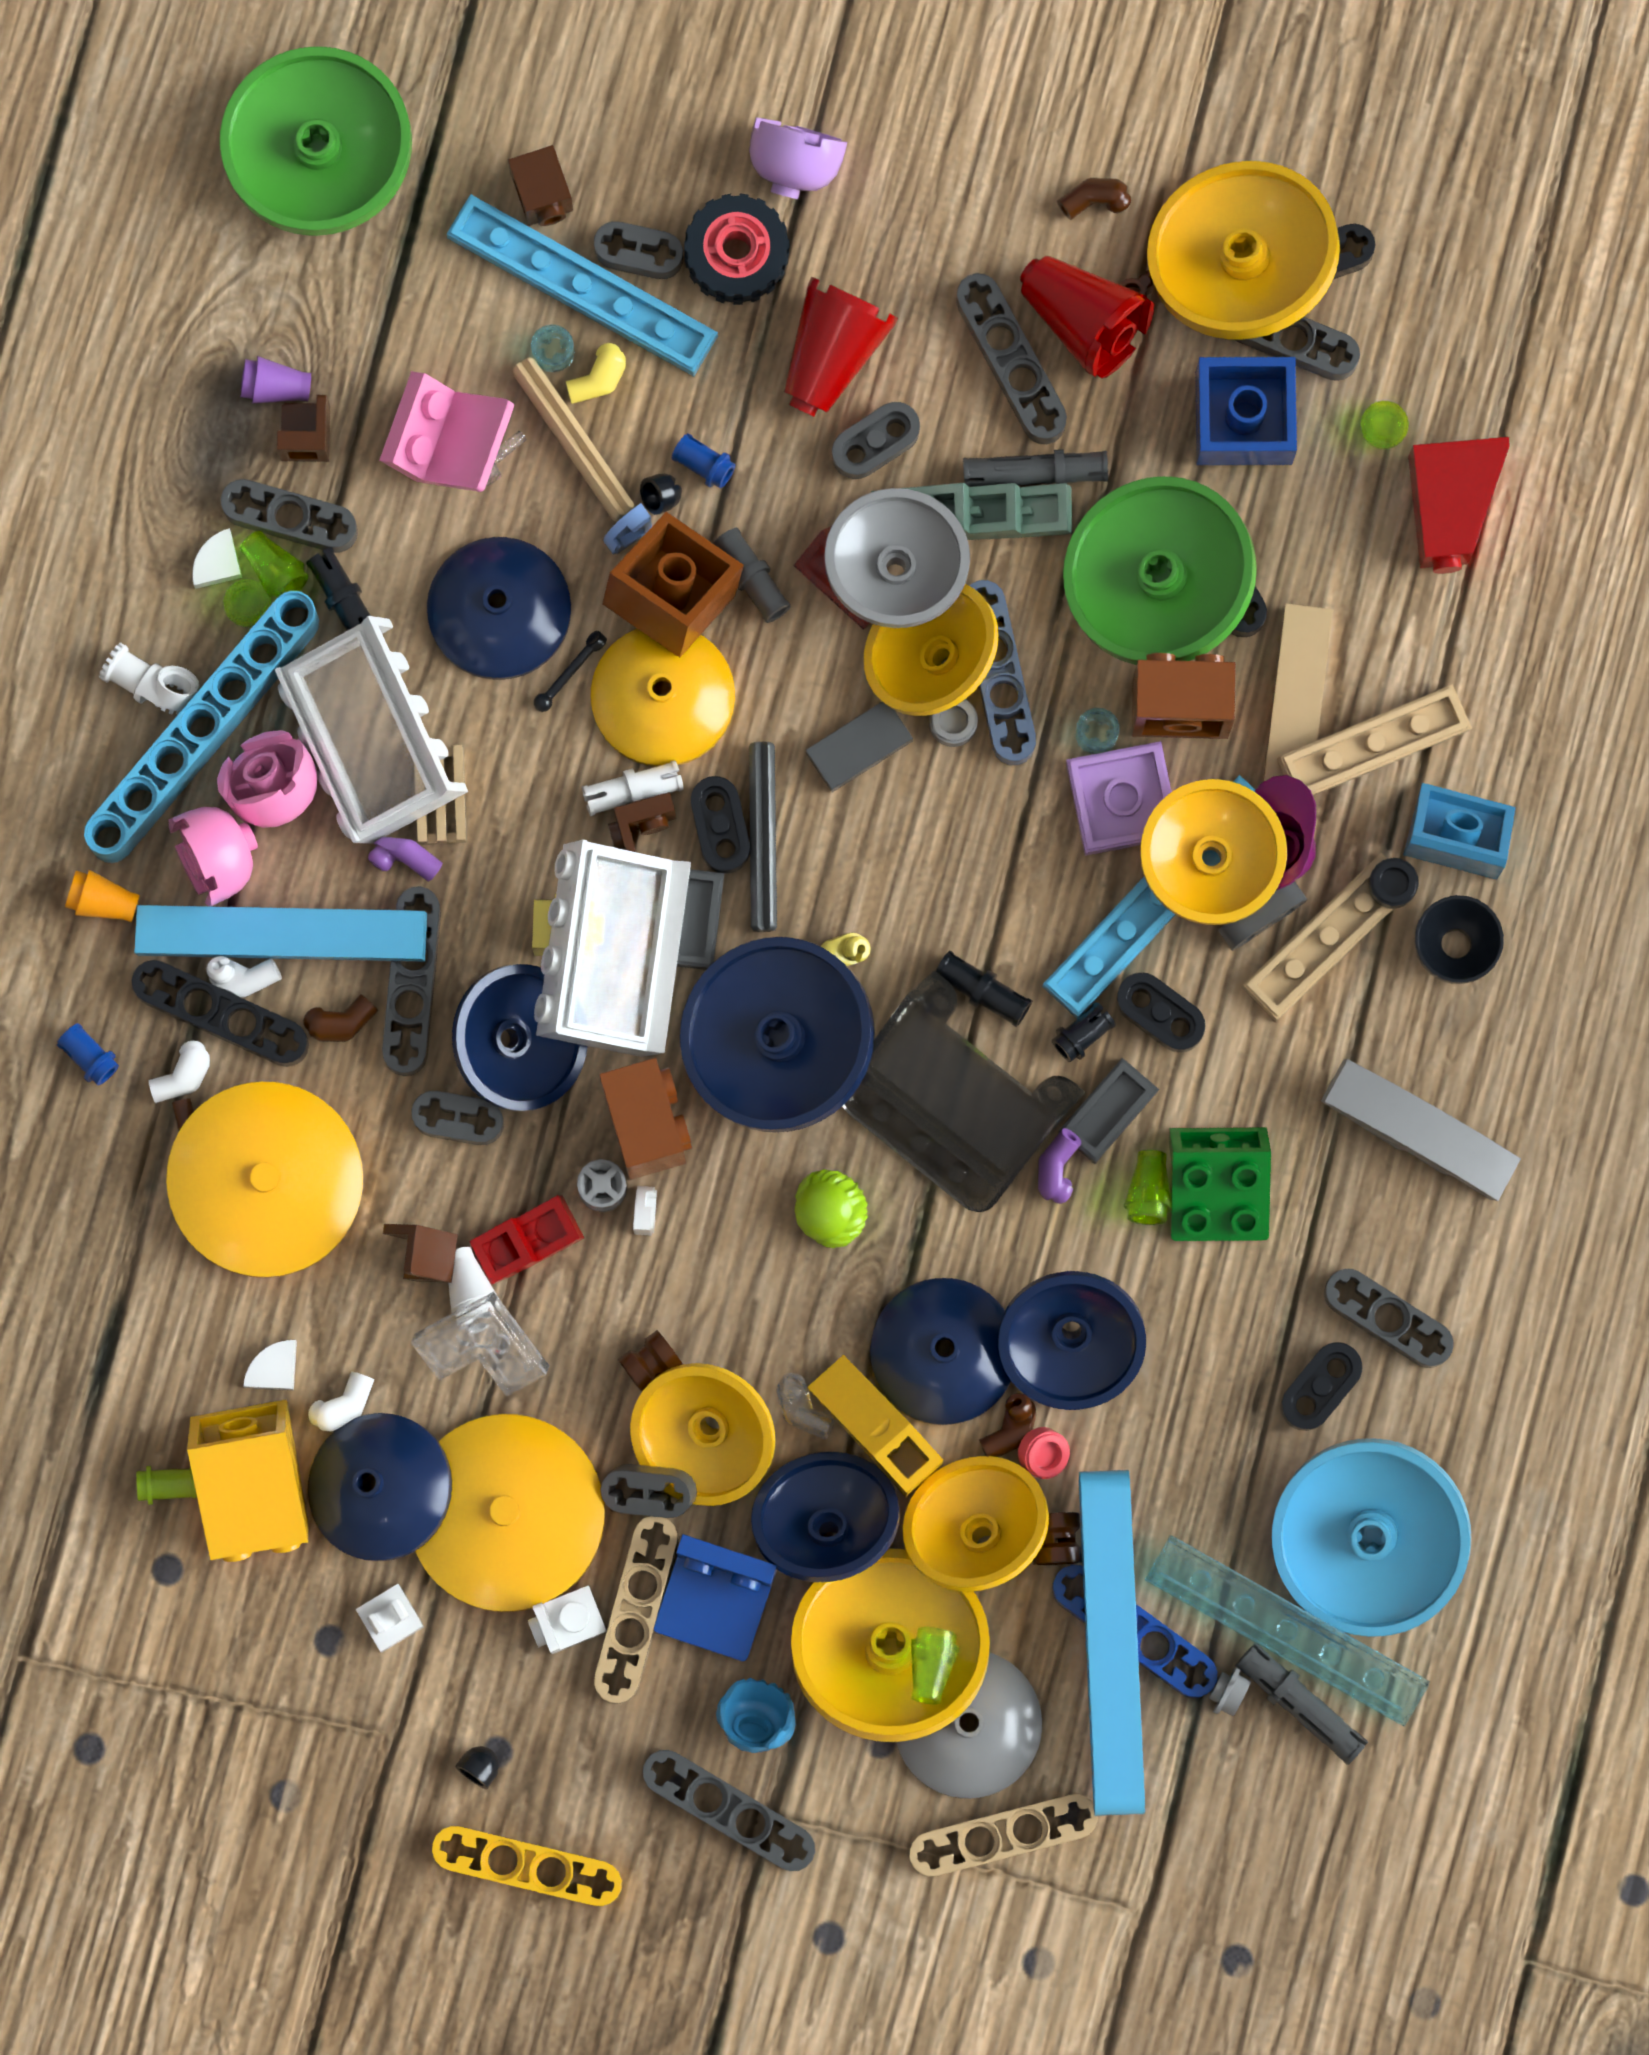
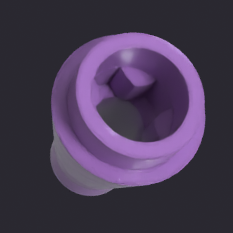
M257 356V361L245 359L240 397L252 399V404L296 400L308 402L311 373L301 372Z

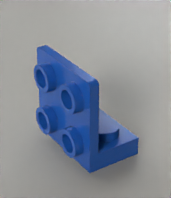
M682 1534L676 1552L677 1559L655 1622L654 1631L739 1661H746L769 1596L777 1566Z

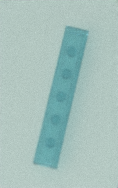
M1172 1535L1168 1537L1145 1578V1581L1251 1641L1257 1642L1260 1646L1404 1727L1429 1686V1680Z

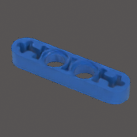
M1070 1565L1064 1567L1056 1574L1052 1583V1593L1061 1607L1085 1624V1613L1082 1611L1084 1609V1599L1076 1595L1070 1601L1063 1596L1066 1587L1061 1583L1062 1579L1065 1576L1072 1580L1077 1575L1083 1576L1081 1565ZM1136 1604L1139 1664L1188 1698H1199L1207 1695L1217 1682L1218 1671L1215 1663L1203 1652ZM1158 1632L1167 1639L1169 1649L1163 1659L1150 1660L1142 1654L1140 1648L1141 1640L1147 1633ZM1178 1646L1187 1652L1186 1655L1179 1659L1189 1667H1194L1198 1662L1205 1666L1202 1675L1208 1681L1204 1687L1200 1684L1194 1685L1191 1689L1186 1687L1184 1682L1187 1676L1176 1666L1173 1668L1171 1676L1162 1670L1164 1666L1174 1659Z

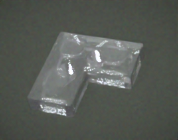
M494 1292L415 1333L411 1342L438 1380L479 1360L506 1396L545 1377L549 1369V1364Z

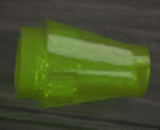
M262 531L253 532L242 542L240 551L248 559L268 596H276L278 598L288 591H301L307 583L308 574L304 571V563L267 538Z
M1141 1150L1138 1152L1137 1164L1124 1202V1208L1128 1210L1127 1218L1129 1221L1142 1225H1161L1166 1223L1167 1213L1172 1211L1166 1153L1158 1150Z
M932 1627L918 1628L917 1637L911 1640L912 1700L924 1704H941L944 1688L960 1650L956 1645L957 1635L955 1633Z

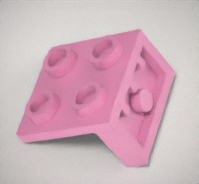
M411 371L379 461L416 482L482 492L486 487L511 417L514 403L503 398L455 392L425 373Z

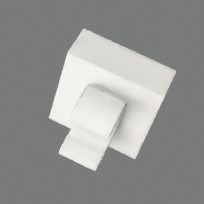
M399 1584L356 1609L380 1652H384L424 1628Z

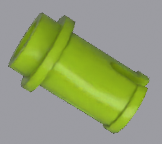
M146 1466V1471H136L138 1501L147 1500L148 1505H153V1500L197 1498L191 1468L152 1470L151 1466Z

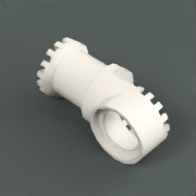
M119 643L118 646L116 645L114 651L112 650L110 653L113 659H106L109 665L107 663L103 664L99 678L106 683L112 681L134 694L133 698L137 702L142 704L149 700L156 707H160L162 711L165 712L166 709H169V714L177 711L176 714L178 715L198 692L199 681L189 670L173 665L162 667L157 663L151 666L128 652L129 648L122 643ZM170 684V687L178 686L177 689L184 690V694L175 693L165 686Z

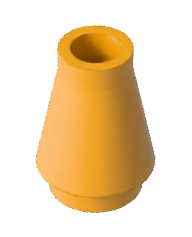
M90 869L88 874L76 870L65 908L75 910V916L121 919L132 922L140 894L130 892Z

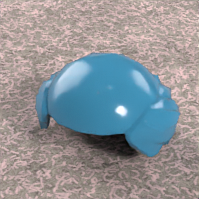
M752 1678L736 1681L727 1690L726 1694L722 1696L717 1705L716 1718L718 1724L723 1728L728 1742L741 1751L751 1753L769 1751L770 1749L782 1746L793 1736L796 1726L794 1705L790 1694L784 1693V1690L778 1688L776 1683L767 1684L763 1679L756 1681Z

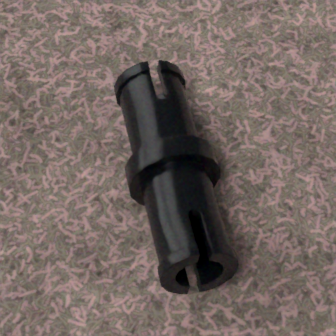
M331 547L323 550L322 556L317 553L307 560L306 565L311 569L327 597L324 601L329 611L335 610L346 631L361 624L367 616L371 615L359 596L362 590L357 583H351L335 556V551Z
M952 951L946 953L934 973L935 979L943 981L969 997L971 1005L976 1008L982 1005L1009 1021L1015 1027L1024 1019L1033 1002L1031 999L1025 998L997 981V974L990 970L986 971V973L982 972L954 955Z

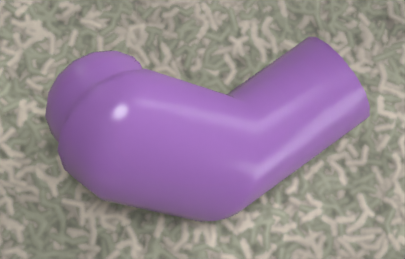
M381 837L374 842L376 847L368 854L369 862L382 871L390 870L396 860L407 865L428 882L434 878L443 864L411 839Z

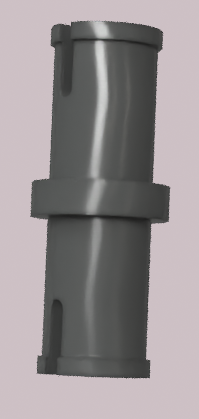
M737 527L730 529L715 540L714 545L744 565L738 590L746 591L763 615L765 622L770 623L783 616L791 608V604L786 601L768 574L771 568L765 560L759 561L742 537L740 530Z

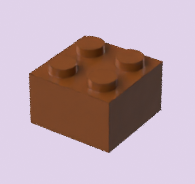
M665 512L610 572L602 605L680 658L736 596L744 565L674 516Z
M1152 653L1146 655V660H1138L1132 684V737L1228 739L1235 720L1236 662H1224V656L1217 654L1195 656V661H1176V656L1169 653Z
M652 1058L599 1074L630 1180L686 1164L684 1151L692 1149L691 1140L683 1114L674 1117L670 1105L678 1103V1098L669 1067L660 1070L657 1059Z

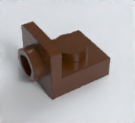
M670 792L615 807L616 822L609 823L608 827L614 848L636 852L631 832L640 830L641 835L658 833L669 828L668 821L676 819Z

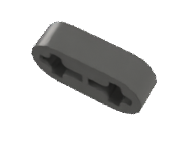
M612 221L601 226L594 237V250L597 259L603 266L610 269L655 279H668L675 276L683 265V248L680 241L674 235L665 231ZM614 235H620L623 239V245L636 249L635 251L619 249L617 256L609 254L608 246L603 243L604 241L612 242ZM661 245H666L669 247V255L675 258L674 260L666 259L663 266H658L655 264V257L651 254L642 253V250L658 252Z
M1294 881L1292 884L1276 890L1269 901L1254 914L1237 922L1224 924L1218 931L1231 950H1236L1288 916L1308 899Z
M428 1091L421 1094L414 1101L411 1109L412 1119L416 1128L422 1134L429 1137L474 1145H488L495 1142L501 1136L504 1129V1118L499 1107L481 1098L441 1091ZM432 1101H438L443 1112L455 1114L454 1121L438 1119L436 1126L430 1127L428 1126L427 1118L420 1115L422 1109H430ZM480 1110H487L489 1119L496 1123L494 1128L487 1127L484 1130V1135H477L474 1125L461 1122V1117H478Z
M622 1464L614 1468L604 1478L600 1489L603 1501L613 1511L663 1518H675L684 1514L695 1502L697 1496L696 1483L685 1471L636 1464ZM625 1478L627 1479L628 1487L643 1489V1491H635L626 1499L624 1498L623 1490L616 1489L615 1485ZM670 1483H673L675 1492L683 1493V1496L673 1504L671 1503L670 1495L654 1492L662 1491Z

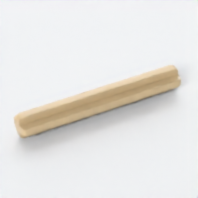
M532 357L522 360L513 368L515 379L613 521L618 522L634 508L633 501L536 360Z

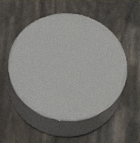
M966 699L948 710L930 715L929 727L933 737L939 743L949 747H958L969 742L975 735L978 724L976 710Z

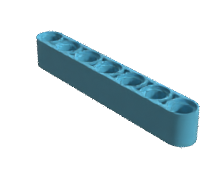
M288 591L280 595L91 816L85 826L84 837L87 845L98 859L108 863L122 861L131 853L276 682L278 677L274 669L292 662L315 636L319 628V617L314 603L308 595L301 591ZM299 607L307 610L308 618L302 625L291 627L283 622L286 612L290 609ZM272 644L277 647V654L273 660L263 664L257 663L252 659L253 652L258 646ZM239 680L246 684V690L239 699L227 700L221 696L224 685L230 681ZM210 717L215 720L214 729L210 734L204 737H196L190 733L191 725L196 719ZM175 753L183 756V765L176 773L165 774L159 770L160 762L166 755ZM139 790L151 792L152 801L146 809L133 811L128 808V800L134 792ZM116 827L120 829V839L113 847L102 848L97 845V836L104 828Z
M1129 1470L1079 1472V1503L1094 1815L1145 1814Z

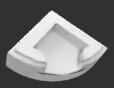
M230 528L212 536L199 550L193 566V584L195 589L242 578Z
M637 1186L633 1222L635 1235L652 1236V1233H654L657 1198L655 1187Z
M286 1340L277 1342L262 1350L248 1367L243 1387L294 1390L297 1341Z

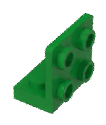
M1267 1127L1169 1128V1149L1172 1163V1240H1267L1269 1238L1271 1148Z

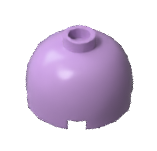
M756 117L751 133L749 152L752 165L758 175L773 183L771 192L798 199L800 190L817 191L827 186L834 179L842 164L847 142L799 126L783 125L781 127L780 121Z

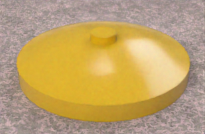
M1240 161L1219 165L1194 176L1167 199L1158 212L1150 231L1147 261L1155 290L1161 302L1176 319L1189 328L1208 336L1229 340H1243L1278 332L1294 324L1309 313L1319 303L1332 283L1339 262L1340 243L1331 207L1320 190L1311 181L1292 169L1281 165L1261 161Z
M261 1081L245 1083L226 1089L205 1101L190 1115L178 1132L172 1145L167 1165L166 1184L170 1208L175 1221L188 1242L202 1256L215 1265L236 1274L271 1278L304 1270L319 1262L337 1247L347 1234L357 1215L363 1189V1171L355 1139L343 1119L331 1106L314 1094L299 1087L279 1082Z
M516 1414L481 1417L469 1421L445 1435L439 1441V1444L446 1454L452 1476V1493L449 1508L436 1533L428 1542L415 1551L427 1573L441 1588L456 1599L470 1606L494 1612H518L533 1609L532 1606L541 1602L544 1604L567 1592L580 1580L593 1562L599 1549L605 1526V1502L601 1496V1483L585 1452L573 1439L555 1426L533 1417Z
M889 1548L875 1564L852 1577L833 1582H813L798 1606L792 1626V1663L798 1684L805 1697L816 1711L834 1726L851 1735L873 1741L902 1742L914 1740L939 1731L953 1722L968 1708L976 1697L984 1681L989 1662V1627L985 1612L974 1591L950 1590L929 1581L916 1569L905 1549Z

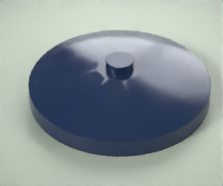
M770 937L753 940L719 957L707 968L694 985L683 1011L680 1028V1048L683 1063L691 1083L704 1101L725 1118L740 1126L773 1133L790 1132L812 1126L840 1109L855 1093L867 1072L875 1038L872 1008L863 986L854 973L826 949L814 943L790 937Z

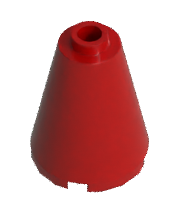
M1045 256L1040 260L1037 258L1033 259L1024 268L1020 276V282L1023 283L1021 287L1022 296L1084 370L1095 378L1096 375L1101 379L1107 378L1117 371L1137 349L1130 344L1137 331L1145 335L1150 327L1154 315V303L1144 294L1054 257Z
M811 277L806 289L784 392L792 396L789 403L790 406L815 417L818 409L825 412L830 410L894 328L898 318L889 313L885 322L876 317L879 312L878 307L832 285H829L826 293L817 290L820 280Z

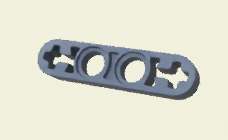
M979 580L970 586L979 593H985L988 600H996L997 603L991 605L997 622L1002 621L1003 627L998 626V638L1008 648L1007 655L1001 661L993 662L988 674L979 685L984 713L995 756L1007 765H1020L1032 757L1036 746V734L1004 593L996 583L988 580ZM1006 683L1014 687L1018 694L1017 702L1009 708L995 706L990 699V692L996 685ZM1022 713L1024 720L1015 719L1014 726L1018 738L1026 737L1028 742L1022 744L1020 753L1013 754L1010 747H1002L1000 743L1007 740L1008 730L1006 721L996 725L994 718L1010 719Z

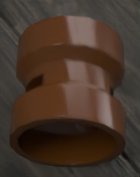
M658 1330L645 1338V1344L640 1348L641 1351L637 1353V1351L629 1350L618 1359L641 1392L659 1374L673 1367L683 1365Z
M1049 1513L1046 1538L1037 1556L1033 1559V1565L1082 1563L1081 1547L1076 1543V1532L1080 1528L1079 1513Z

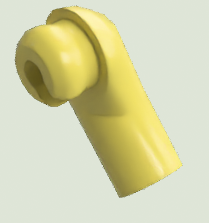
M605 343L597 349V358L589 375L565 381L571 404L608 395L615 390L626 367L625 355L616 344Z
M847 933L825 941L820 946L835 955L846 966L866 960L871 950L868 940L857 933Z

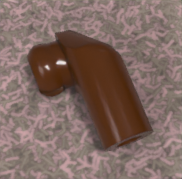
M1088 178L1057 200V203L1065 216L1072 220L1094 203L1106 204L1109 211L1120 213L1130 206L1131 196L1126 192L1127 185L1119 179Z
M360 994L344 1012L324 1011L321 1007L310 1009L304 1017L303 1024L305 1029L309 1031L310 1036L318 1041L346 1042L351 1040L378 1012V1009Z
M1022 1393L1011 1395L1005 1403L1006 1410L1001 1429L979 1439L985 1456L1000 1457L1019 1448L1023 1437L1033 1430L1037 1416L1036 1407L1027 1395Z

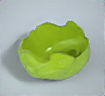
M823 1169L808 1174L799 1184L795 1195V1216L798 1226L805 1235L827 1248L847 1246L860 1235L868 1218V1202L863 1195V1190L858 1188V1182H854L851 1177L839 1171Z

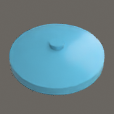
M1376 1438L1355 1439L1338 1443L1322 1450L1295 1472L1287 1483L1275 1510L1272 1525V1549L1277 1570L1284 1585L1296 1602L1311 1616L1327 1626L1345 1633L1368 1637L1387 1636L1405 1632L1423 1624L1436 1615L1450 1601L1462 1582L1468 1565L1471 1550V1525L1460 1491L1450 1476L1434 1460L1424 1453L1399 1442Z

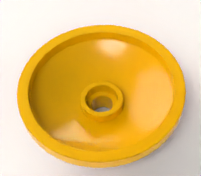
M965 584L953 605L943 614L929 622L907 628H890L873 624L865 643L863 661L866 679L872 691L888 707L902 714L913 716L937 714L961 703L982 683L995 659L998 646V624L993 609L978 591ZM946 657H948V659H947L943 664H941L942 661H943Z
M635 629L619 638L607 649L595 669L591 684L590 696L593 716L605 740L626 758L652 767L668 764L674 760L678 766L683 765L707 753L726 732L735 705L734 681L729 665L717 647L702 635L679 658L639 629ZM665 681L671 686L670 692L665 696L656 695L653 692V687L657 682Z
M1207 779L1191 782L1177 788L1162 799L1154 808L1142 834L1140 860L1149 888L1168 910L1191 922L1205 925H1222L1237 922L1254 914L1269 901L1278 888L1285 871L1287 844L1279 818L1261 796L1235 782ZM1213 850L1218 853L1220 862L1215 866H1209L1204 863L1202 854L1205 851Z
M702 1363L683 1364L673 1367L655 1377L645 1387L634 1405L630 1422V1435L633 1450L639 1464L674 1468L688 1473L693 1478L697 1488L694 1505H723L742 1498L759 1484L771 1465L775 1450V1430L770 1412L756 1390L744 1379L729 1370ZM705 1417L714 1418L718 1422L719 1428H711L706 1423ZM670 1483L663 1490L676 1499H680L683 1496V1493L675 1492L673 1483Z
M992 1456L964 1458L934 1472L915 1491L904 1515V1545L916 1569L934 1584L946 1589L966 1592L990 1589L1017 1576L1037 1556L1048 1531L1049 1511L1047 1501L1036 1479L1020 1465L1007 1459ZM991 1536L987 1541L977 1544L980 1538Z

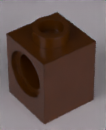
M553 145L508 159L510 174L528 226L539 223L540 226H550L564 220L566 213L573 211L572 198Z

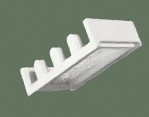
M367 616L361 624L289 664L274 669L280 681V684H278L279 695L285 705L293 710L300 725L297 728L299 739L305 748L312 752L319 767V770H317L318 781L323 790L332 796L339 811L336 818L341 831L353 843L373 844L381 837L388 836L468 792L465 783L449 782L440 760L448 756V750L440 739L429 738L420 718L429 712L428 706L421 696L409 694L400 675L409 669L408 662L401 653L391 652L382 634L393 628L390 619Z
M587 840L563 844V850L559 852L555 862V876L558 878L556 898L552 900L548 911V923L552 926L550 941L541 959V971L545 974L543 990L534 1008V1018L538 1022L536 1036L640 1057L665 1053L691 862L659 858L587 842Z

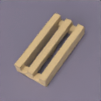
M463 745L446 747L448 756L444 759L453 758L454 782L465 783ZM444 759L440 760L443 769H444ZM415 765L417 795L426 790V787ZM465 794L455 799L456 832L447 833L446 804L436 809L437 833L428 834L427 814L417 819V839L419 845L467 843Z

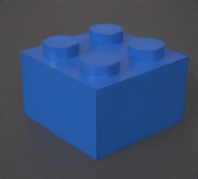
M1199 357L1195 371L1196 465H1292L1297 452L1295 357Z

